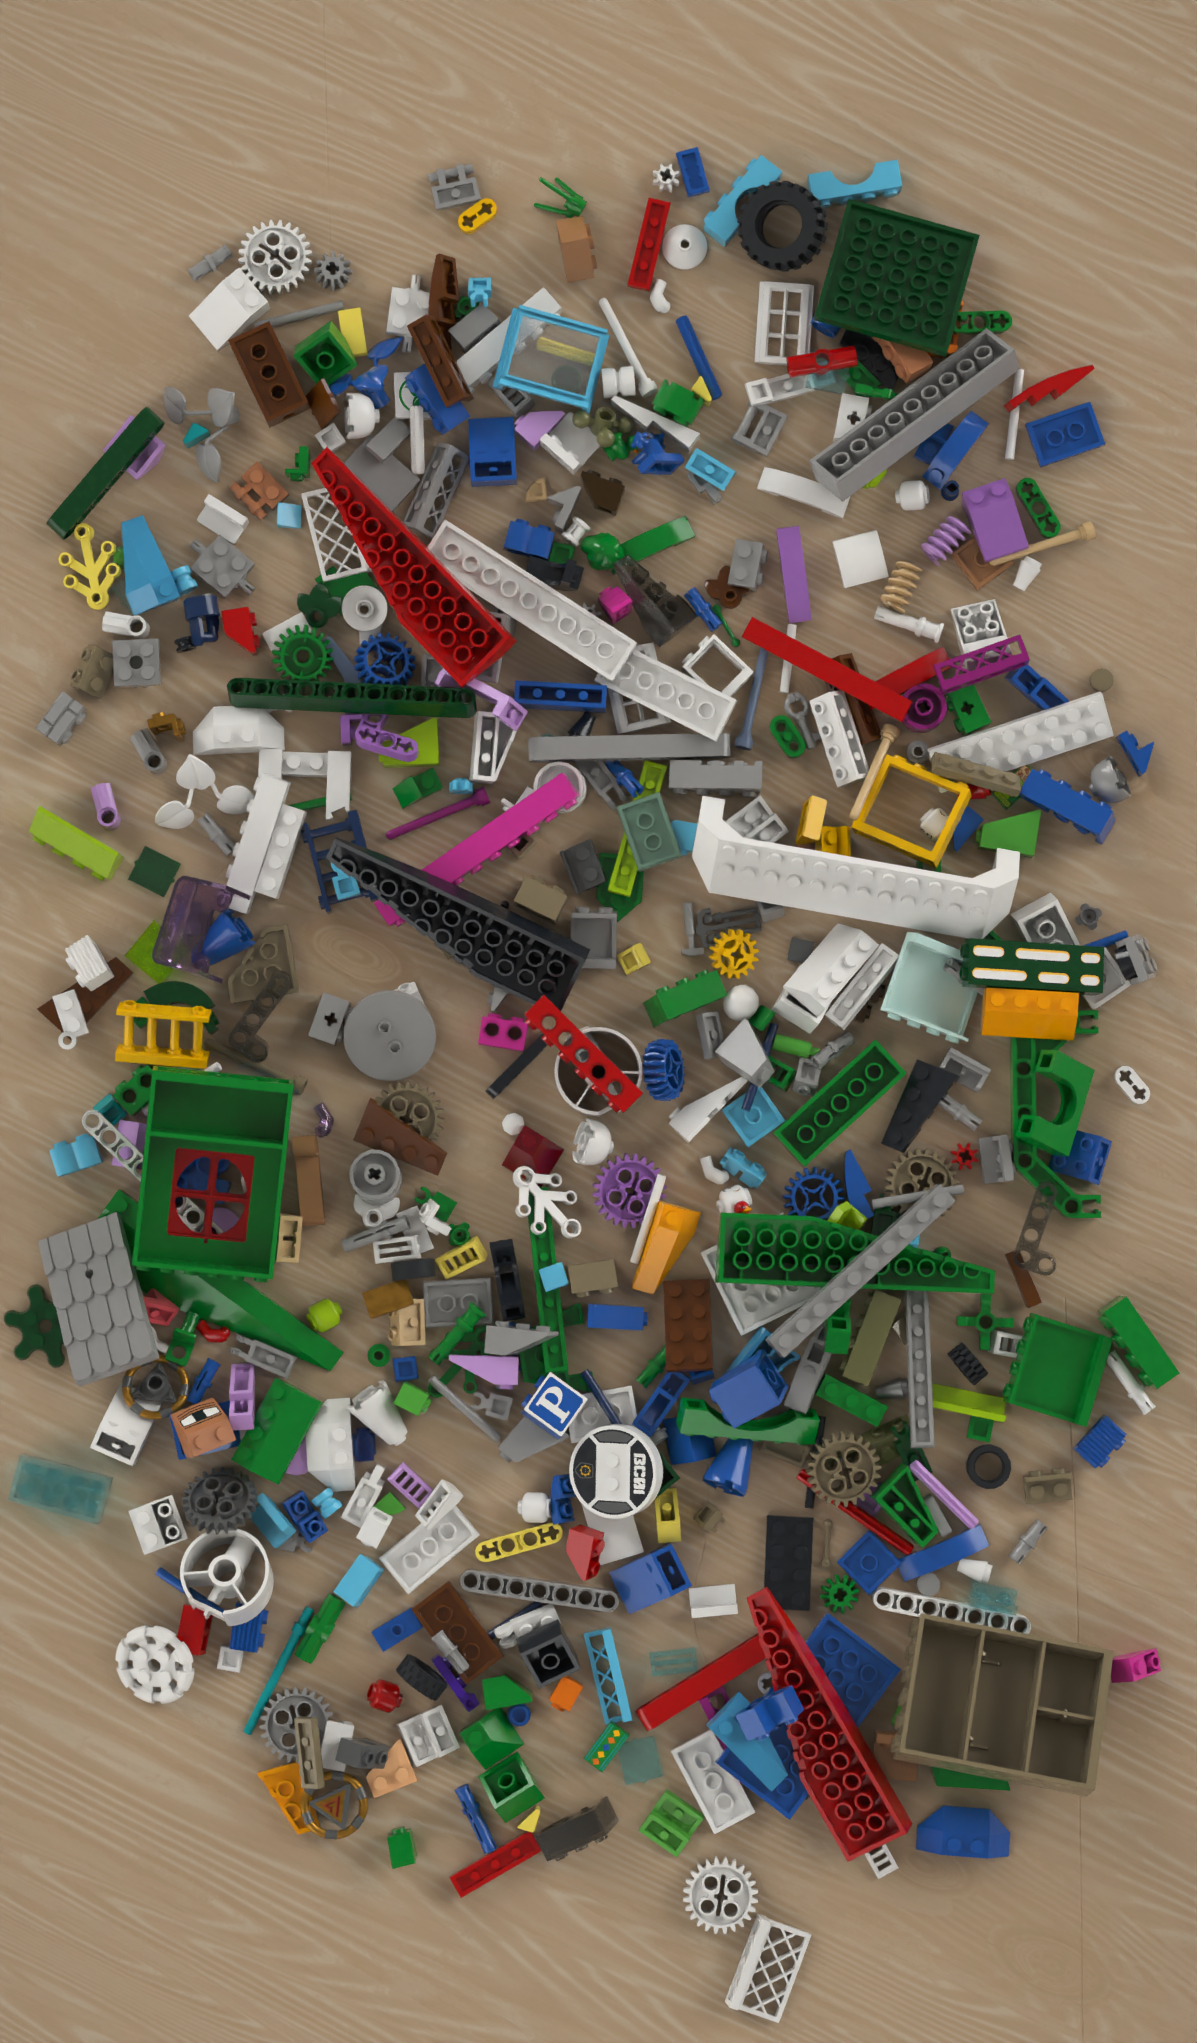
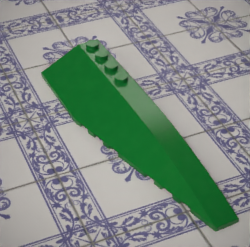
M118 1189L99 1218L115 1212L121 1215L133 1258L138 1201L125 1191ZM135 1266L140 1288L143 1292L147 1294L153 1288L178 1306L179 1310L183 1312L190 1311L196 1313L205 1321L220 1327L225 1326L230 1331L252 1340H258L328 1371L332 1370L344 1353L245 1279L234 1280L230 1279L231 1275L222 1274L221 1278L208 1277L207 1273L198 1272L196 1276L183 1274L184 1271L174 1270V1273L160 1272V1268L142 1271L137 1270V1266Z
M721 1212L715 1283L823 1287L878 1236L814 1216ZM907 1245L860 1289L994 1294L995 1270Z

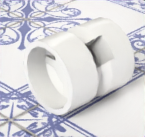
M633 366L620 367L618 372L614 368L601 369L604 398H613L619 392L623 397L636 396Z

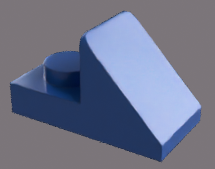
M947 423L920 443L914 458L930 465L948 440L954 426Z
M1126 730L1119 734L1116 739L1137 776L1140 777L1147 770L1154 742L1138 750L1136 747L1138 746L1137 739L1133 734L1129 735Z

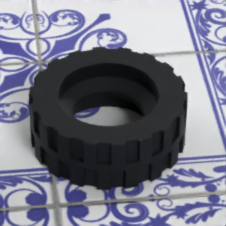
M409 1654L406 1655L396 1669L400 1677L410 1686L434 1701L438 1700L448 1686L443 1677L429 1665Z

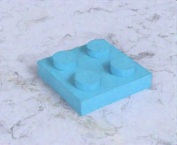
M762 1087L757 1089L750 1112L741 1109L746 1093L721 1110L747 1147L785 1122V1119Z

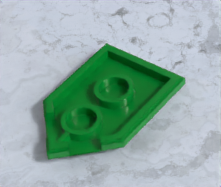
M599 853V860L608 882L597 887L596 899L603 907H611L613 911H617L618 923L642 902L644 871H637L630 898L608 892L618 854Z

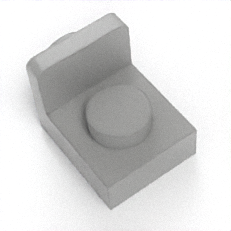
M800 1057L792 1086V1091L803 1096H814L821 1069L814 1066L811 1059Z

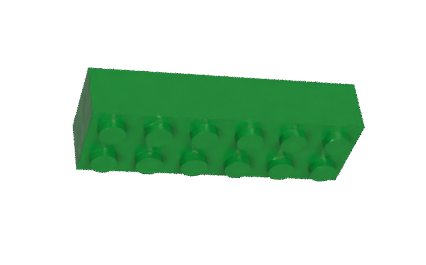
M875 1039L772 1134L805 1167L907 1073Z

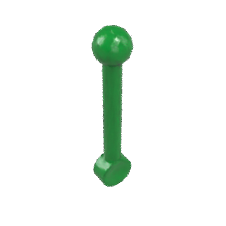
M714 605L712 610L719 620L722 621V625L732 640V646L738 647L740 640L735 638L721 614L720 606Z

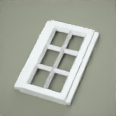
M760 282L754 363L787 366V357L784 356L786 338L798 339L797 355L810 353V321L812 320L814 285ZM772 291L784 292L783 310L770 309ZM789 292L801 293L800 311L787 310ZM770 314L783 315L781 333L769 332ZM787 315L799 316L798 334H786ZM769 337L781 338L780 356L767 355Z
M654 642L638 645L634 648L657 660ZM608 688L618 735L671 723L670 718L656 712V718L645 720L642 704L633 700L623 701L621 694ZM637 703L640 721L628 724L625 706Z

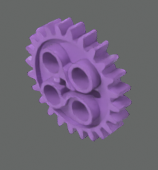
M624 1153L623 1160L616 1155L615 1163L607 1160L609 1167L607 1169L602 1166L600 1167L603 1172L602 1175L595 1174V1177L600 1181L599 1183L592 1184V1186L598 1188V1191L593 1192L592 1195L599 1197L594 1202V1205H602L598 1212L600 1214L607 1212L605 1216L607 1221L614 1217L613 1224L615 1226L621 1221L623 1228H626L628 1222L632 1228H635L637 1221L642 1225L657 1174L661 1169H652L654 1162L650 1161L646 1164L645 1156H642L638 1161V1155L635 1153L631 1159L627 1153ZM622 1170H628L629 1178L626 1181L619 1180L618 1176ZM639 1172L638 1177L633 1183L635 1173ZM643 1179H648L650 1181L649 1188L644 1191L640 1190V1182ZM632 1186L634 1193H629L627 1196L625 1188H630ZM613 1191H618L620 1194L616 1202H610L609 1195ZM661 1193L660 1198H667V1196ZM626 1199V1201H625V1206H624V1208L621 1210V1209H620V1206L623 1204L624 1200ZM639 1200L640 1208L637 1211H631V1202Z

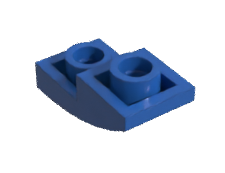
M570 1474L553 1477L551 1487L553 1525L575 1521L570 1498L576 1497L571 1485Z
M298 1491L282 1502L287 1514L308 1543H311L328 1531L318 1511H314L304 1491Z

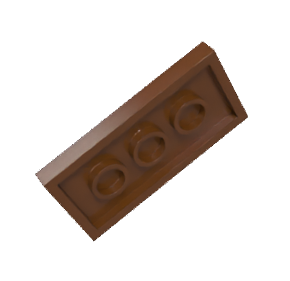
M710 1280L663 1281L667 1373L713 1370Z
M450 1581L411 1609L431 1637L443 1630L453 1645L458 1646L457 1650L469 1664V1668L459 1674L466 1685L504 1657L503 1653Z

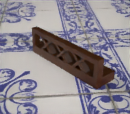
M424 315L407 325L446 408H450L461 401L469 402L473 400L471 391L435 317Z
M852 653L832 658L859 673ZM825 682L828 692L837 691L838 688ZM845 692L849 708L853 714L852 718L856 730L859 731L862 739L860 740L861 745L880 740L881 731L873 709L871 710L867 703Z

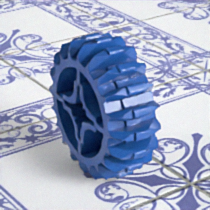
M381 632L377 634L376 638L370 635L368 641H362V647L357 648L356 653L358 655L354 657V661L358 663L354 669L360 671L357 675L358 679L365 678L363 683L408 685V679H412L414 675L411 671H414L416 665L412 663L415 661V656L409 655L412 652V648L405 649L407 642L405 640L399 643V635L391 639L390 632L386 634L385 638H383ZM384 648L392 650L393 653L387 652ZM373 651L376 661L369 667L367 655ZM382 660H384V663L385 661H387L389 665L385 666L380 663ZM398 660H401L402 672L397 676L394 665ZM376 674H382L386 678L379 677Z
M657 1039L648 1043L643 1055L644 1063L642 1064L646 1089L649 1090V1094L653 1096L654 1100L671 1101V1099H676V1097H679L680 1092L683 1090L682 1086L685 1084V1067L683 1066L684 1059L681 1057V1050H678V1045L669 1039Z
M817 1167L812 1168V1174H809L808 1168H804L805 1176L803 1177L797 1171L795 1175L798 1180L795 1181L793 1178L788 1180L793 1184V1187H784L786 1191H790V1195H783V1199H790V1203L784 1204V1208L792 1207L793 1209L787 1215L806 1216L805 1214L813 1206H818L826 1211V1213L817 1218L826 1219L827 1221L838 1206V1201H845V1197H838V1193L843 1192L844 1188L836 1189L835 1187L840 1183V1180L837 1179L832 1182L833 1173L825 1177L826 1169L822 1168L820 1174H817ZM807 1179L822 1180L821 1184L814 1190H810L801 1184ZM827 1186L830 1187L833 1195L831 1206L823 1200V1192ZM796 1190H799L805 1197V1203L800 1210L795 1202ZM820 1190V1192L818 1193L819 1197L817 1198H820L819 1201L823 1205L817 1202H813L807 1207V1205L809 1204L808 1199L810 1198H808L809 1194H807L805 1191L814 1194Z

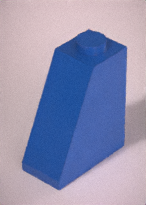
M593 1303L588 1305L587 1327L643 1331V1326H647L648 1312H644V1307Z

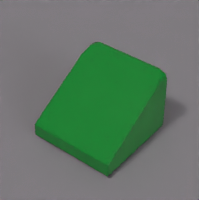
M760 1005L756 1013L748 1021L752 1027L762 1032L775 1016V1012Z

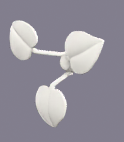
M189 754L176 774L177 783L186 789H190L185 805L179 801L166 803L158 810L155 816V823L171 829H181L190 825L193 822L194 813L188 808L191 805L194 788L203 790L211 785L216 797L219 798L217 802L218 809L227 814L246 812L250 799L254 800L255 795L249 789L239 785L227 787L220 794L214 784L216 777L212 768L207 763Z

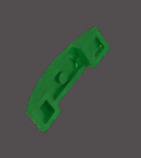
M687 517L675 519L622 543L625 554L624 562L618 568L611 570L612 574L615 575L634 566L635 563L694 538L695 534Z

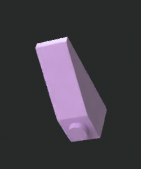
M449 1355L451 1362L493 1384L499 1385V1389H513V1385H518L519 1356Z

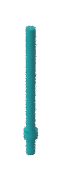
M305 1606L298 1622L295 1621L291 1629L293 1632L243 1730L244 1733L252 1734L264 1711L263 1708L266 1707L300 1637L305 1634L306 1625L314 1609Z

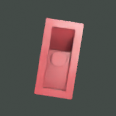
M153 1288L150 1289L146 1296H143L150 1323L168 1326L178 1313V1306Z

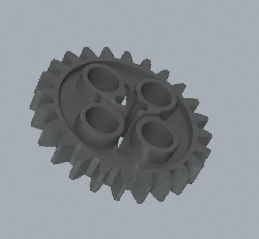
M224 1467L220 1469V1472H216L212 1468V1474L208 1475L204 1471L203 1478L195 1476L196 1483H188L190 1489L184 1490L185 1497H182V1508L186 1520H190L192 1527L197 1525L198 1531L205 1528L206 1533L209 1534L213 1529L216 1535H218L220 1530L224 1529V1532L227 1534L230 1527L236 1531V1524L245 1525L244 1518L251 1519V1512H256L255 1505L258 1504L257 1490L254 1482L249 1480L248 1475L243 1476L241 1470L234 1474L233 1468H230L228 1472H225Z

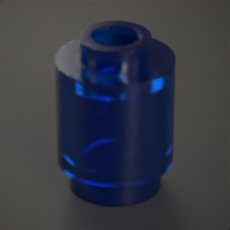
M357 1428L356 1433H352L353 1456H355L356 1462L373 1461L374 1455H376L375 1433L370 1432L369 1428Z

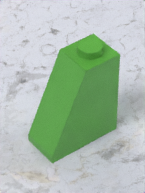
M1034 810L983 824L980 830H976L975 843H978L977 849L996 852L997 848L1018 851L1020 856L1032 858L1035 853L1041 810Z

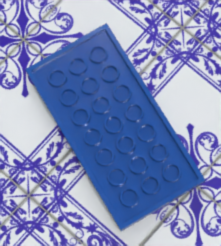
M826 1612L805 1640V1643L830 1680L856 1726L859 1727L901 1669ZM773 1685L765 1695L774 1692ZM784 1722L779 1724V1728L769 1732V1737L788 1774L772 1792L728 1747L723 1750L715 1763L790 1820L809 1794L800 1779V1770L797 1761L795 1762L794 1750L791 1740L788 1739L787 1727Z

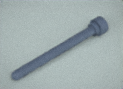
M761 647L742 732L735 738L734 743L735 748L748 751L752 750L753 746L752 735L750 734L769 652Z

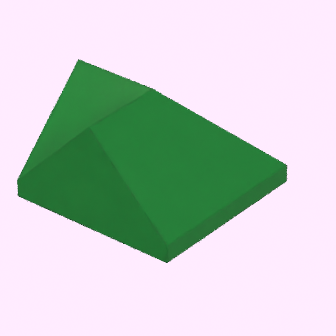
M506 1673L503 1676L482 1679L486 1710L529 1703L533 1700L532 1691Z

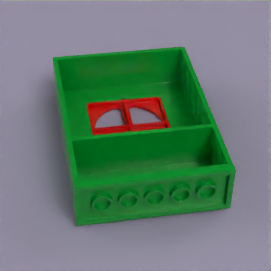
M164 1066L153 1067L132 1266H137V1270L142 1271L160 1268V1272L174 1273V1270L184 1271L183 1274L196 1276L198 1272L207 1273V1276L212 1278H221L222 1274L231 1275L230 1279L244 1280V1277H252L256 1282H268V1279L273 1280L294 1080ZM200 1157H208L210 1159L207 1189L179 1188L177 1181L182 1171L192 1161ZM227 1159L240 1170L246 1183L247 1190L244 1194L223 1193L216 1190L219 1160ZM177 1197L205 1200L204 1225L201 1232L192 1231L181 1220L175 1205ZM216 1201L244 1204L243 1214L233 1227L221 1234H214L211 1231L213 1208Z

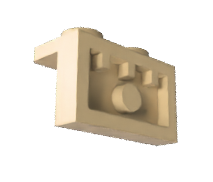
M413 1299V1305L388 1313L390 1318L388 1337L391 1341V1346L425 1345L424 1299Z

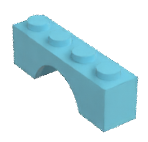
M762 155L757 160H751L746 167L747 173L743 177L739 176L732 184L733 190L729 195L725 193L718 201L719 207L716 211L713 212L711 210L703 220L705 222L704 231L724 247L737 233V229H739L740 224L737 223L735 215L737 203L751 192L756 193L759 186H768L769 182L781 179L782 171Z
M898 160L875 163L871 176L866 181L857 185H848L840 182L831 171L808 174L807 178L808 190L822 203V209L828 208L834 203L847 205L848 198L852 200L862 199V201H871L876 196L882 195L885 198H890L898 195L902 189Z

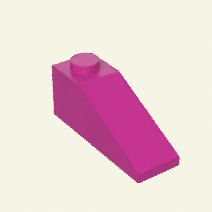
M610 586L599 593L601 597L598 598V603L612 625L632 613L631 598L618 586L613 589Z

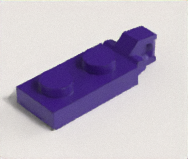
M439 1654L431 1658V1661L465 1709L470 1712L476 1708L479 1702L475 1694L463 1690L466 1684L459 1674L454 1677L450 1669L453 1666L447 1658H441Z

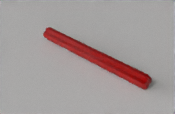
M801 1469L797 1474V1480L810 1489L814 1485L809 1484L807 1481L811 1475L806 1473V1469ZM840 1501L838 1505L840 1510L903 1554L909 1555L914 1548L912 1543L859 1506L854 1505L853 1502L848 1501V1506L845 1507L842 1501Z

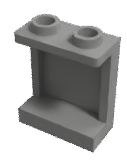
M576 907V910H571V940L591 949L582 968L616 969L617 911H613L611 907H599V911H590V907Z

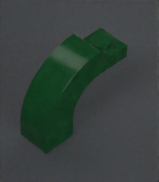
M181 981L162 982L143 991L150 1004L170 1006L184 1003L192 1007L202 1006L206 1009H212L216 1006L213 1000L201 989ZM212 1012L209 1023L203 1022L208 1033L211 1035L219 1031L217 1025L220 1024L217 1016Z

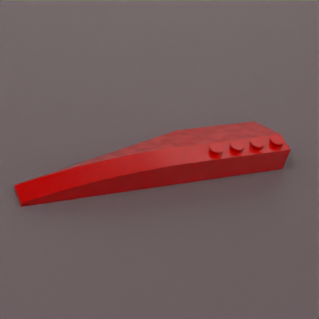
M328 447L318 455L311 464L330 494L335 507L339 510L345 525L349 528L369 568L372 569L379 586L382 587L386 594L387 600L396 612L398 620L461 687H464L498 661L517 640Z
M768 1587L748 1596L747 1602L754 1625L759 1633L761 1648H763L767 1669L771 1673L773 1689L777 1691L792 1685L804 1708V1711L798 1715L799 1719L786 1725L788 1739L791 1740L794 1750L795 1762L797 1761L800 1770V1779L847 1862L907 1834L913 1824L844 1703L787 1614Z

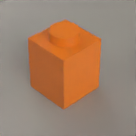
M568 1675L559 1679L549 1697V1701L552 1702L551 1706L561 1712L564 1709L570 1711L583 1688V1684Z

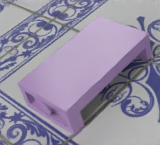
M444 668L438 673L435 682L437 686L473 690L479 697L495 704L496 706L492 714L515 731L518 730L528 713L510 696L475 678L464 687H461Z

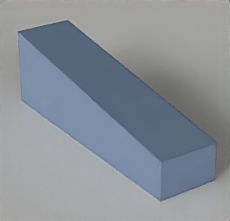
M330 636L323 639L322 641L330 640V644L325 647L326 649L333 648V652L329 654L334 658L333 661L345 683H363L365 679H358L359 671L354 669L355 666Z

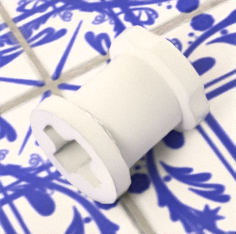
M574 517V522L566 532L561 533V536L577 547L579 545L578 541L591 528L578 517Z

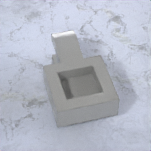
M693 472L687 474L688 479L699 495L706 491L714 505L722 500V496L714 485Z

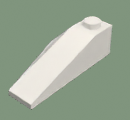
M740 1077L685 1106L682 1110L677 1107L668 1117L671 1119L668 1124L689 1143L748 1080Z

